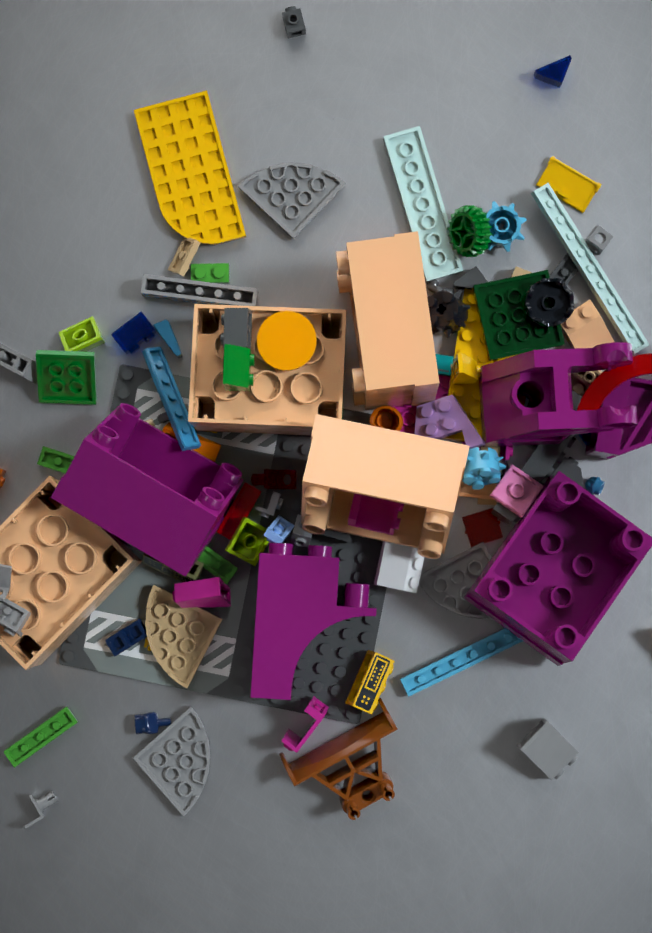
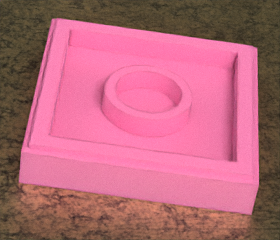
M512 464L490 494V497L522 518L544 486Z

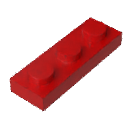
M245 482L217 533L231 540L243 517L249 516L262 491Z

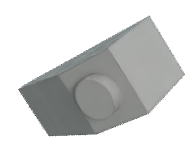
M0 343V365L37 384L36 362Z

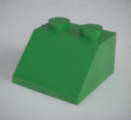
M224 344L223 386L226 391H250V386L254 385V374H250L251 366L255 364V354H251L250 348Z

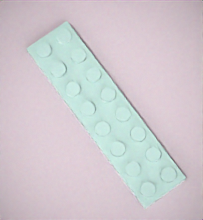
M420 126L383 136L411 232L418 231L426 282L463 272L459 254H457V250H453V243H449L451 239L448 236L449 230L447 228L450 227Z

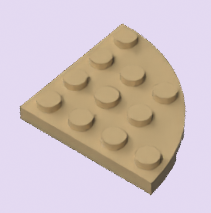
M153 585L146 605L145 627L149 646L163 670L178 684L188 688L223 619L201 608H181L173 601L172 593Z

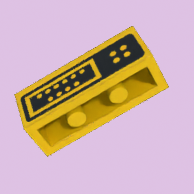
M368 650L345 703L372 715L378 706L380 694L385 690L386 680L393 671L395 661L377 652Z

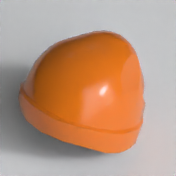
M385 405L379 406L370 416V425L400 431L403 426V418L396 408Z

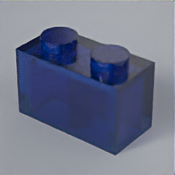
M141 311L111 335L126 354H133L140 349L139 345L144 341L146 343L151 341L157 331Z

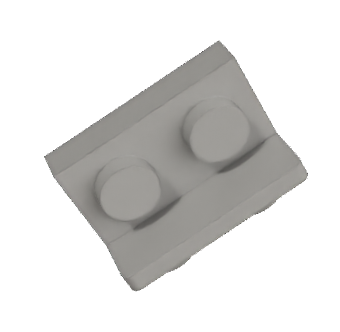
M8 599L0 601V625L5 628L3 631L13 637L15 634L21 637L23 635L21 629L31 613Z

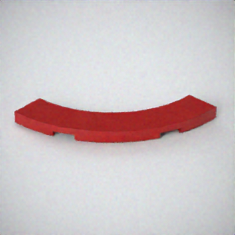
M652 353L633 356L632 364L602 372L584 393L577 411L598 410L605 398L623 382L638 376L652 374Z

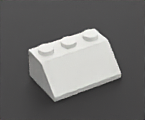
M383 541L374 584L417 593L424 557L417 553L418 548Z

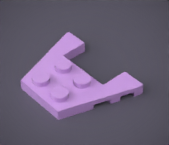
M454 395L417 406L415 435L441 439L463 432L465 443L470 446L469 449L485 445L484 440L480 437L477 429L471 423Z

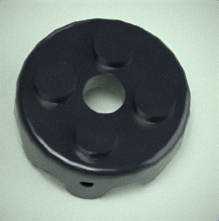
M544 278L537 281L528 290L525 297V309L529 318L534 323L543 327H555L565 322L573 313L574 295L562 279ZM546 298L553 300L554 305L552 308L545 307L544 300Z

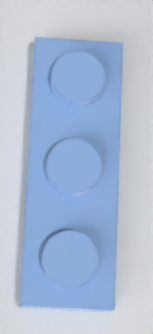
M278 515L267 528L264 536L267 537L266 539L270 543H282L295 525Z

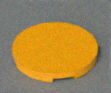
M280 311L272 314L262 323L257 334V347L263 360L273 368L283 371L296 370L307 364L313 356L317 345L316 333L310 321L303 315L293 311Z

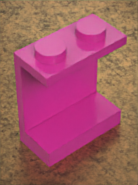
M354 493L348 525L393 535L394 529H399L401 518L397 517L399 512H403L404 504Z
M313 696L304 711L315 719L302 737L288 729L281 740L284 743V747L289 751L297 753L325 717L329 707Z

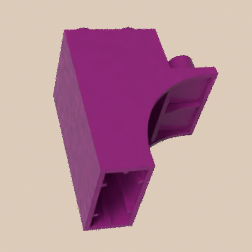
M269 543L268 553L259 554L250 698L291 700L294 672L298 660L308 644L320 632L345 619L360 616H376L377 608L368 606L369 584L345 583L344 605L337 604L339 558L332 557V546L308 545V556L293 555V544Z

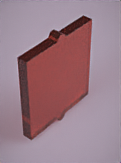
M493 508L462 517L466 530L464 533L467 534L471 547L481 542L487 543L503 538L499 526L500 521L491 514Z

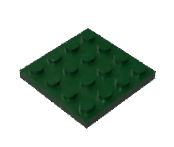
M548 270L472 286L489 361L516 356L532 350H545L565 345L561 325L555 327L540 326L529 318L525 309V297L528 290L537 281L550 278ZM546 298L544 305L546 308H552L554 302L552 299Z

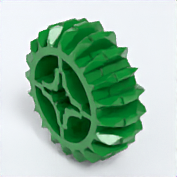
M474 205L462 206L456 209L455 213L451 214L452 219L448 220L450 227L447 228L449 230L448 236L451 239L449 243H453V250H457V254L463 257H477L484 253V250L488 249V243L491 242L489 237L493 235L490 233L492 226L489 225L490 219L486 218L487 213L482 212V208Z

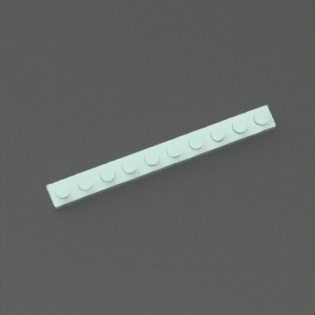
M549 183L531 193L532 197L622 341L632 344L633 355L647 347L649 343Z

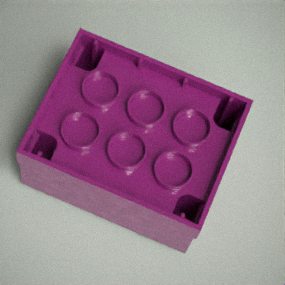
M121 403L84 438L66 474L61 477L51 498L186 577L224 520L223 516L244 481L241 478L242 472L229 463H222L220 466L193 449L182 451L176 439L140 419L141 413L138 409L129 404Z
M558 471L545 481L543 489L525 515L511 529L468 590L464 599L551 662L560 666L563 663L572 662L652 547V537L565 474Z

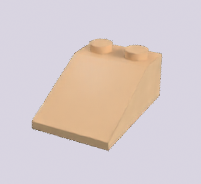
M591 300L574 309L571 316L560 324L563 336L572 349L593 348L596 345L614 342L601 315Z

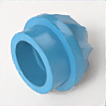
M591 477L585 482L586 490L592 495L596 494L599 496L605 481H602L600 477Z

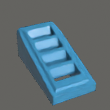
M166 319L154 324V328L178 358H181L183 355L170 322Z

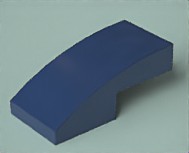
M138 619L106 639L105 642L114 657L146 638V627L141 619Z

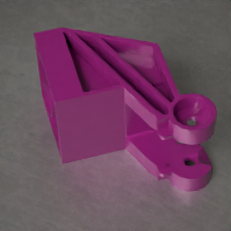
M613 342L596 345L593 348L532 350L481 366L479 392L482 439L485 442L483 447L560 444L569 435L613 431L614 429L637 426V408L634 405L625 406L622 409L606 406L598 410H573L571 373L605 369L610 371L617 367L632 364V344ZM522 394L527 397L532 407L528 408L521 405L517 395Z
M631 378L623 382L605 398L600 408L611 406L615 409H622L625 406H636L638 425L630 428L614 429L613 431L588 433L584 456L608 460L652 443V380Z

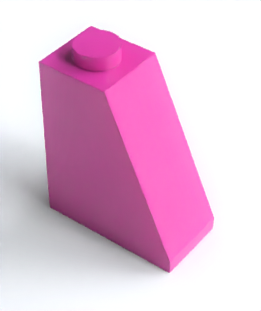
M220 577L174 584L175 590L172 592L173 601L181 608L231 607L230 588Z

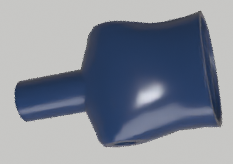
M156 712L135 714L136 734H157L159 726L171 725V718L159 719Z

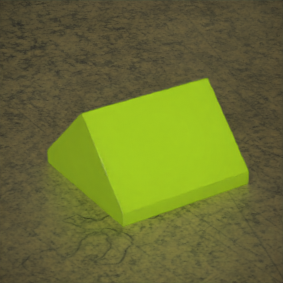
M93 316L58 332L65 351L87 352L106 343Z
M243 517L225 551L256 566L259 554L264 552L269 543L266 539L267 537L264 536L267 528L247 517Z

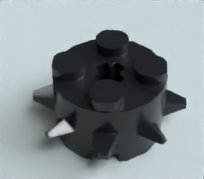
M443 288L442 291L427 297L433 335L441 331L449 338L450 334L459 331L460 327L466 326L464 321H467L468 309L471 307L461 300L463 294L461 290L452 294L446 288Z

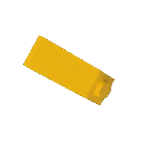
M458 353L451 364L452 384L476 383L478 378H480V366H477L476 360L463 353Z

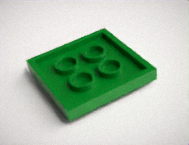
M36 350L39 403L96 405L95 352Z

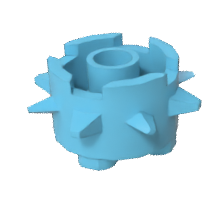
M495 201L492 202V209L486 215V218L490 219L489 225L492 226L490 233L493 234L489 237L491 242L488 243V250L495 246L498 248L502 247L507 252H510V246L515 239H525L520 233L521 225L527 220L524 217H518L517 212L514 211L515 204L512 203L508 207H499ZM502 223L505 230H499L497 225Z
M479 447L469 449L462 481L472 486L474 490H480L485 485L500 482V470L505 469L506 465L499 461L504 457H498L496 450L489 447L488 451H479Z

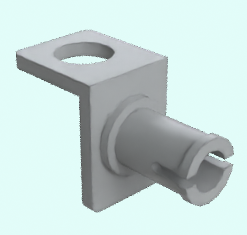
M50 791V793L38 800L34 799L32 794L29 795L40 816L24 825L25 829L43 819V810L58 802L56 797L48 800L54 796L53 791Z

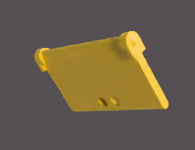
M552 156L536 186L540 188L549 183L558 199L584 213L594 194L597 193L602 184L593 181Z

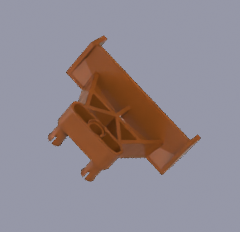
M381 698L378 699V702L383 710L382 713L295 761L289 763L284 753H279L294 786L311 777L315 778L340 796L339 800L343 811L352 820H356L355 815L357 818L360 817L361 809L383 798L386 801H390L389 796L392 799L395 797L394 785L390 776L386 772H382L380 739L398 729ZM374 743L373 751L351 762L350 755ZM343 759L347 762L346 766L327 776L320 773ZM375 763V769L367 767ZM354 773L368 777L352 787ZM344 780L343 788L337 784ZM367 790L370 791L369 794H367V795H362L363 792H365V791H367Z

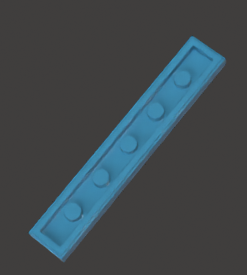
M162 348L144 349L142 354L181 450L199 448L201 443L194 426L188 422V411Z

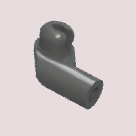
M436 279L429 281L427 285L428 290L434 294L442 291L445 287H439V281ZM446 288L448 292L454 294V289Z

